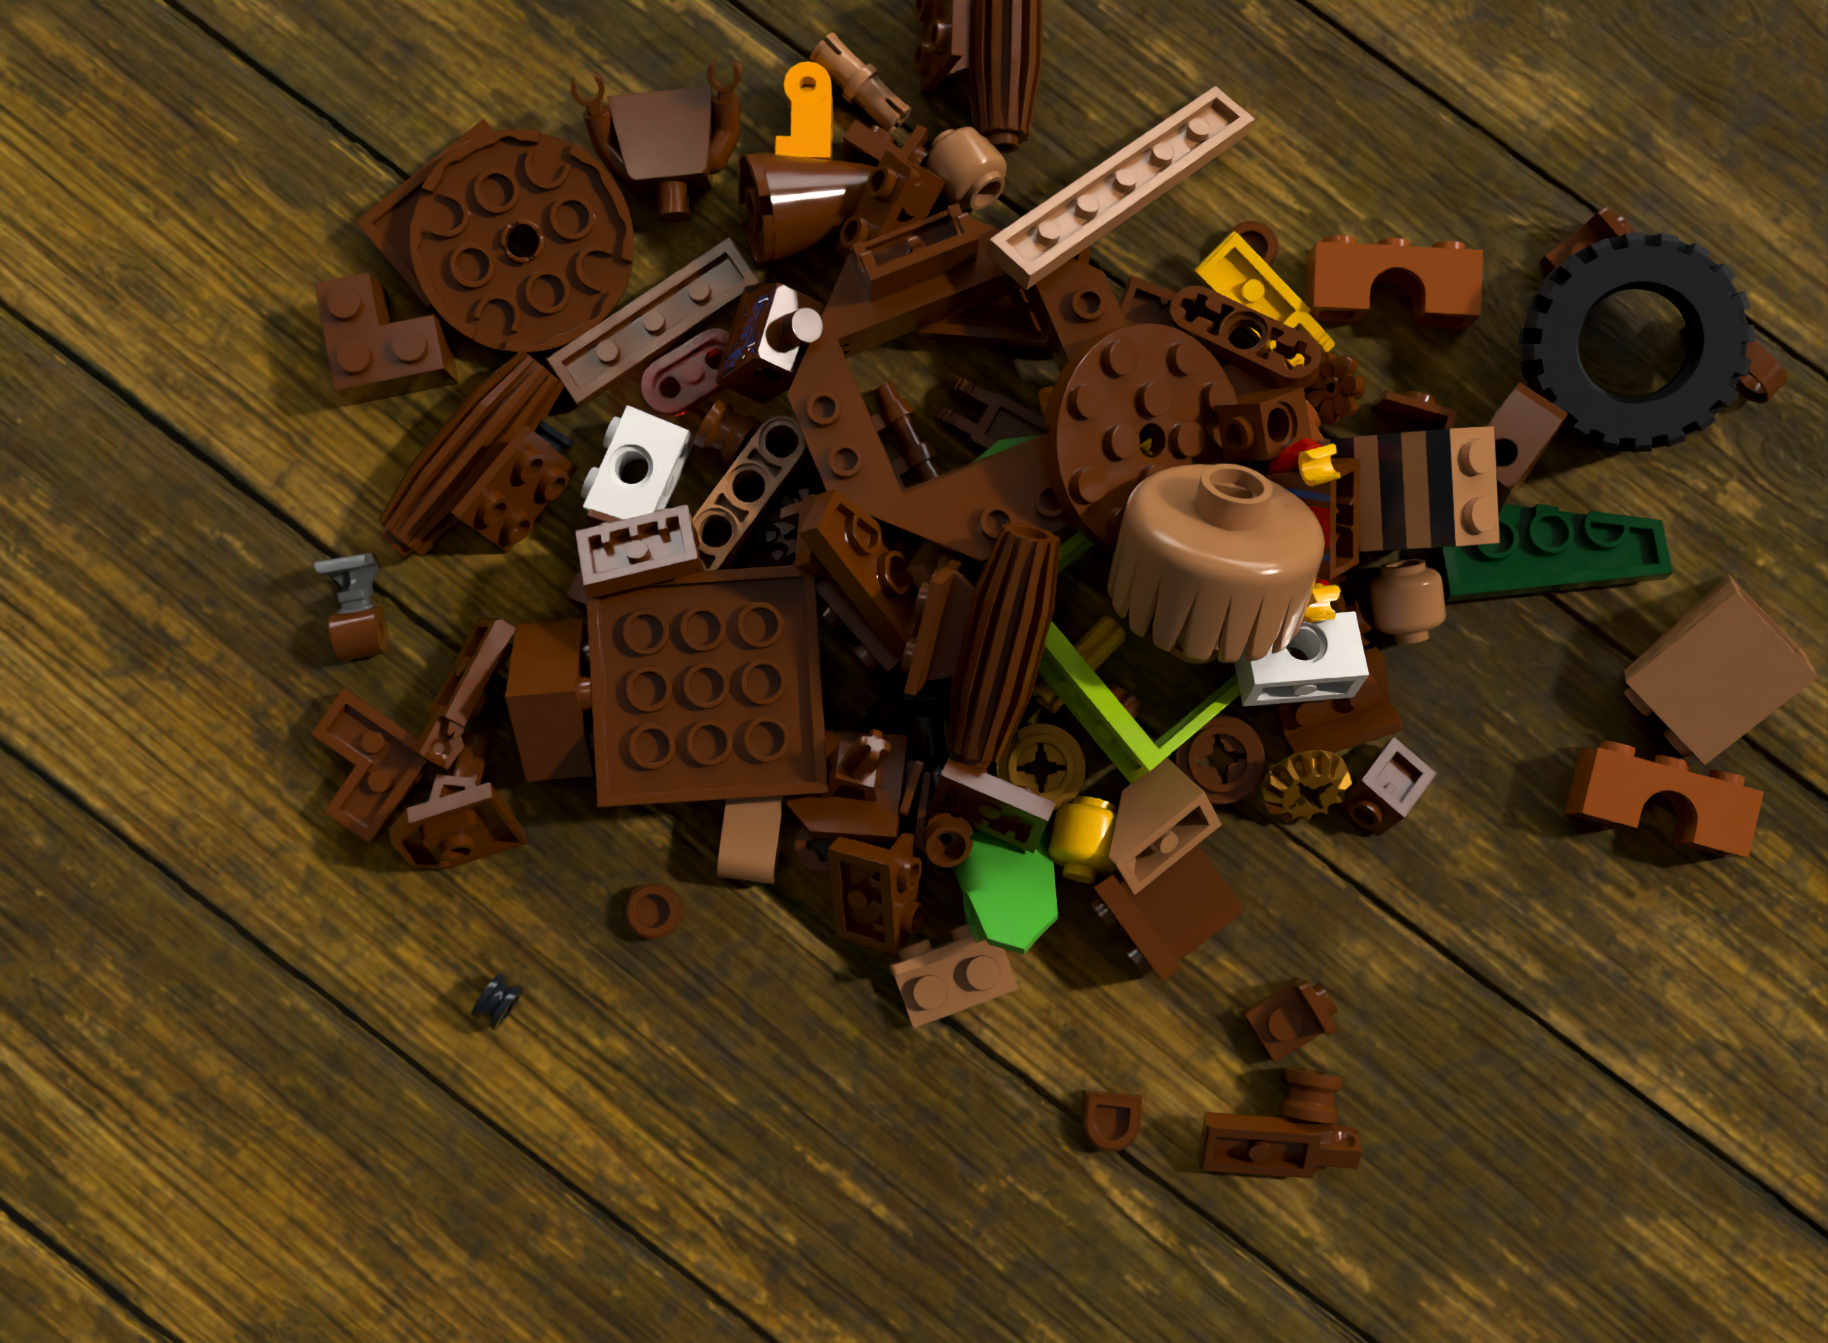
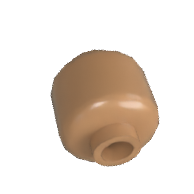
M963 127L956 130L949 129L935 138L930 147L931 153L926 162V169L934 172L946 181L940 192L951 205L958 203L962 210L971 208L973 210H980L992 204L1005 187L1004 178L1006 176L1007 162L994 145L989 142L988 138L984 134L979 133L974 127Z
M1422 559L1400 560L1381 565V573L1373 577L1368 585L1372 620L1375 628L1379 632L1394 635L1395 643L1399 644L1417 643L1429 639L1428 630L1438 627L1446 619L1443 584L1439 572L1426 567L1425 560Z

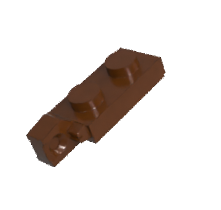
M501 618L477 619L427 713L431 718L413 750L415 755L438 767L449 769L464 748L461 734L464 732L463 727L467 721H472L477 717L486 702L487 692L484 691V688L493 671H499L511 655L513 644L509 641L516 627Z
M1205 1112L1198 1150L1199 1168L1202 1171L1313 1179L1314 1171L1324 1170L1326 1167L1358 1169L1362 1148L1357 1128L1296 1118Z

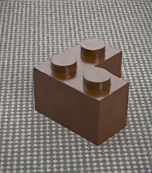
M369 272L314 283L333 389L349 403L356 405L459 384L450 331L435 315L393 323L387 290Z
M584 619L516 624L505 699L526 782L594 776L595 750L590 656Z

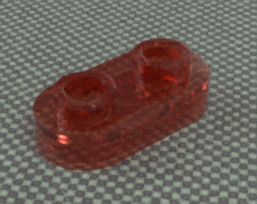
M720 329L706 330L653 362L645 370L641 379L642 395L649 407L662 416L675 417L686 413L723 390L725 387L715 383L719 369L710 368L707 362L709 357L715 353L724 354L730 333ZM668 382H677L681 386L679 394L674 398H665L661 394L663 386Z

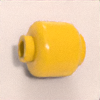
M1076 796L1073 798L1072 803L1065 804L1057 809L1049 840L1048 853L1053 857V861L1063 867L1062 876L1077 882L1095 883L1097 875L1110 874L1116 870L1109 858L1117 819V807L1114 804L1099 798Z

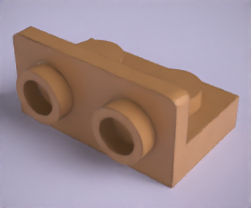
M968 924L950 930L953 940L933 948L929 939H924L901 948L898 951L900 960L890 963L893 977L896 979L913 1029L1018 990L1019 988L1005 950L988 945L987 941L978 943L974 941Z

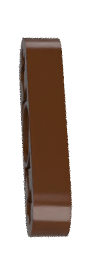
M1203 286L1186 287L1179 291L1172 299L1170 305L1171 327L1195 338L1213 356L1280 388L1304 387L1306 389L1318 378L1321 350L1318 343L1309 335ZM1199 307L1205 309V318L1197 317L1193 323L1186 321V311L1194 313ZM1214 325L1220 327L1218 336L1214 335ZM1241 327L1252 328L1261 336L1259 343L1250 349L1236 348L1230 343L1228 338L1234 330ZM1272 340L1276 341V352L1270 349ZM1269 352V358L1265 360L1264 358L1267 356ZM1296 354L1305 356L1304 365L1297 364L1293 370L1285 368V358L1292 360Z

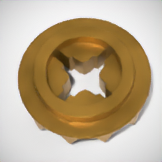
M1039 723L1020 728L1018 730L1019 743L1009 744L1003 759L997 762V777L1016 786L1030 787L1039 793V784H1036L1035 775L1026 774L1025 771H1017V766H1025V763L1033 762L1035 760V753L1038 752V744H1042V753H1045L1046 761L1056 763V766H1065V770H1057L1056 773L1047 775L1046 784H1043V793L1039 794L1056 803L1053 811L1070 803L1079 793L1085 779L1086 764L1080 745L1067 731L1054 725Z
M1309 750L1293 754L1271 768L1262 781L1260 791L1262 800L1270 815H1280L1285 823L1294 820L1298 816L1308 822L1313 814L1318 812L1329 814L1331 804L1345 801V790L1352 785L1347 765L1340 756L1324 750ZM1301 782L1304 786H1309L1312 790L1308 792H1305L1302 789L1300 790L1298 783Z

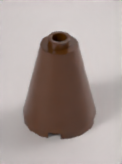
M752 152L740 156L737 172L739 204L746 203L748 221L742 223L748 248L756 264H772L840 237L843 224L852 216L866 189L868 177L877 166L873 164Z

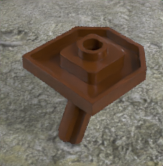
M871 729L868 733L825 730L828 793L787 795L786 805L788 811L806 832L815 839L836 840L838 836L860 842L894 844L898 839L900 815L898 813L903 798L909 749L908 735L884 734L877 729Z
M467 731L465 734H461L464 748L451 764L448 775L436 774L429 801L406 808L389 828L391 844L411 867L450 869L527 844L525 829L492 784L488 782L480 785L491 747L490 738L475 731Z

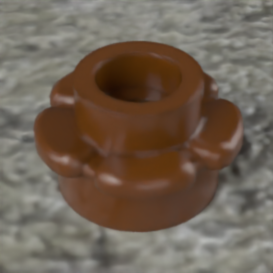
M947 812L938 813L930 817L927 821V827L920 829L917 840L920 850L926 852L928 860L937 866L954 867L966 860L973 846V842L970 839V836L973 834L971 824L964 817H952ZM944 834H949L951 836L950 840L945 842L941 841V837Z

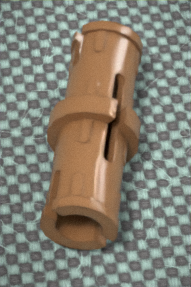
M835 33L828 34L825 38L828 43L826 44L821 40L811 53L810 60L826 69L830 77L844 90L842 97L849 104L856 102L884 130L890 134L893 133L896 129L894 125L896 124L899 127L909 116L912 108L905 104L878 78L880 71L873 64L865 65L838 39Z

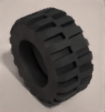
M1644 232L1625 233L1609 239L1606 238L1587 246L1568 257L1565 262L1552 270L1543 280V285L1537 294L1531 298L1526 309L1528 314L1524 328L1520 330L1519 345H1522V361L1519 362L1522 376L1526 378L1530 389L1568 413L1560 430L1567 432L1575 437V439L1599 448L1637 453L1650 452L1653 448L1671 447L1686 441L1685 437L1695 431L1702 432L1716 421L1714 415L1722 407H1729L1739 392L1734 388L1740 376L1748 375L1752 359L1746 358L1748 342H1754V325H1747L1744 311L1750 308L1745 291L1737 292L1731 282L1735 275L1725 263L1718 265L1709 258L1711 253L1709 250L1697 243L1689 245L1679 241V236L1665 233L1650 235L1644 234ZM1632 289L1651 291L1663 296L1674 304L1685 321L1688 347L1684 363L1676 376L1668 384L1653 393L1639 397H1621L1610 394L1593 383L1581 365L1578 352L1580 330L1591 310L1608 296Z

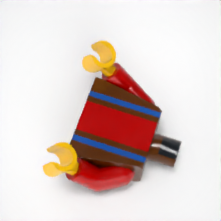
M1303 438L1282 450L1279 457L1271 459L1268 467L1258 471V473L1301 499L1312 510L1321 525L1325 539L1324 556L1304 617L1306 622L1312 623L1335 620L1336 614L1330 606V601L1339 598L1340 589L1336 585H1330L1327 580L1334 579L1359 563L1360 459H1331V455L1337 452L1334 443L1323 446L1313 439Z

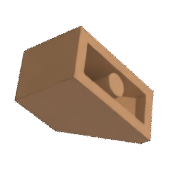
M1166 757L1149 773L1122 791L1109 858L1127 888L1135 896L1222 824L1205 792Z

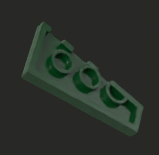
M1506 504L1501 511H1498L1500 543L1436 548L1446 602L1664 580L1673 573L1662 520L1596 511L1580 514L1559 511L1557 506L1536 504L1534 507Z

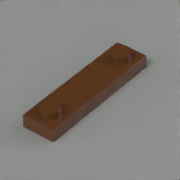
M728 237L548 357L547 361L576 404L582 408L739 303L744 287L760 284V281Z

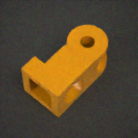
M809 61L798 63L790 68L784 80L787 107L791 114V136H776L775 154L833 160V96L830 75L818 63Z

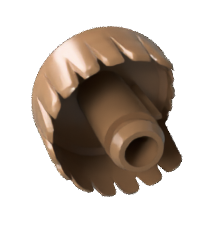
M1197 464L1167 468L1148 476L1133 489L1129 496L1112 561L1107 592L1109 597L1113 599V608L1120 618L1124 619L1129 610V628L1136 635L1144 636L1151 619L1154 617L1152 632L1154 645L1164 651H1169L1173 656L1182 661L1193 664H1205L1218 657L1219 662L1222 663L1238 662L1248 638L1249 642L1245 659L1246 661H1257L1268 654L1272 644V654L1280 652L1299 633L1324 556V534L1317 517L1301 499L1255 470L1235 464Z

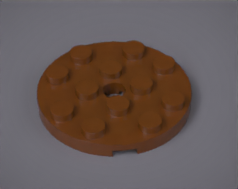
M508 129L483 134L465 142L446 155L435 166L421 187L422 192L416 204L409 231L411 259L416 277L423 292L436 311L453 328L474 342L494 350L517 354L520 350L527 354L559 350L607 319L624 295L634 260V234L628 206L622 192L609 172L596 158L573 142L571 144L559 138L542 134L541 131L530 129ZM528 228L538 235L539 246L532 254L533 256L529 258L517 257L509 251L508 238L516 229Z
M1136 324L1110 329L1092 338L1078 349L1061 371L1053 387L1044 426H1051V462H1045L1049 482L1058 504L1073 526L1087 539L1106 550L1115 552L1129 496L1133 489L1148 476L1167 468L1183 465H1240V461L1224 460L1215 405L1235 399V390L1215 357L1195 338L1176 328L1162 324ZM1144 426L1152 427L1150 430L1152 439L1150 450L1153 453L1144 455L1139 448V433Z

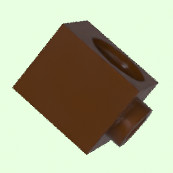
M1304 387L1259 389L1215 405L1225 461L1271 460L1279 457L1282 450L1303 438L1312 439Z

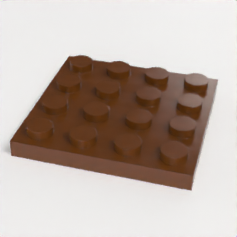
M795 565L708 570L589 599L586 593L597 807L828 793L815 574L796 568Z

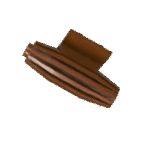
M916 0L915 19L922 22V40H919L916 45L913 66L915 74H921L920 94L931 96L944 78L966 71L973 127L979 133L984 134L1000 153L1017 151L1019 145L1023 144L1024 141H1028L1030 137L1042 75L1043 0Z
M523 350L515 354L469 393L412 461L378 519L386 528L380 537L405 557L412 550L424 555L462 521L506 552H509L516 543L526 538L531 532L537 517L552 500L557 499L563 494L570 478L578 470L576 466L535 433L540 421H545L564 385Z
M1021 523L1003 524L976 586L962 575L966 558L955 555L942 570L936 569L930 583H922L916 598L914 616L922 618L917 638H909L901 661L900 670L909 673L904 693L915 696L927 681L952 677L948 747L957 754L956 759L971 767L987 768L991 761L998 762L1000 759H1003L1033 693L1054 613L1060 548L1059 537L1039 527Z

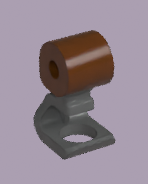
M372 552L315 562L314 568L317 574H329L342 587V592L336 593L341 609L329 616L330 639L338 659L346 661L386 654L389 648V636L385 614L381 606L370 604L369 600L373 593V581L379 570V561L376 554Z

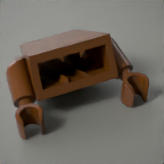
M715 58L708 67L706 74L710 86L607 96L608 106L602 105L601 102L605 92V85L602 76L598 72L593 71L595 82L599 87L597 93L593 96L582 95L577 88L575 76L572 79L571 94L578 104L586 107L583 118L595 154L617 181L631 184L637 197L656 196L657 214L660 221L671 223L689 219L691 214L688 193L711 189L713 175L725 169L739 142L740 99L739 96L734 94V89L742 79L743 67L736 59L733 62L734 80L731 82L719 79L716 74L717 59Z

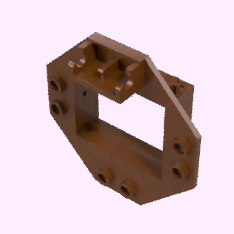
M956 203L948 206L946 211L864 243L861 240L851 244L850 253L821 316L823 322L822 334L817 340L810 342L787 393V399L826 492L837 489L876 521L898 529L900 535L904 533L911 534L959 555L983 563L987 561L1003 524L1021 523L1039 527L1040 529L1052 532V534L1073 526L1058 504L1047 475L1045 462H1051L1050 432L902 491L846 358L1020 289H1023L1059 373H1061L1078 349L1089 340L1110 329L1127 326V323L1104 272L1075 259H1070L1035 285L1025 290L986 255L990 238L1002 230L970 218L968 212L962 213L959 204Z

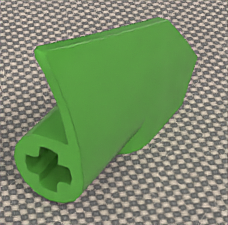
M1044 830L1034 854L983 831L973 832L972 836H970L973 846L968 857L961 864L951 868L963 893L964 912L970 933L977 943L987 941L988 945L1024 955L1036 940L1058 919L1053 857L1048 853L1051 833L1048 830Z

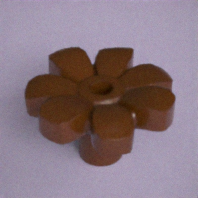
M1325 352L1321 354L1318 378L1309 386L1314 391L1307 393L1305 399L1310 402L1316 412H1319V418L1324 423H1338L1341 417H1351L1359 409L1356 400L1363 396L1365 385L1362 376H1353L1358 362L1352 356L1342 355L1337 359L1335 353Z

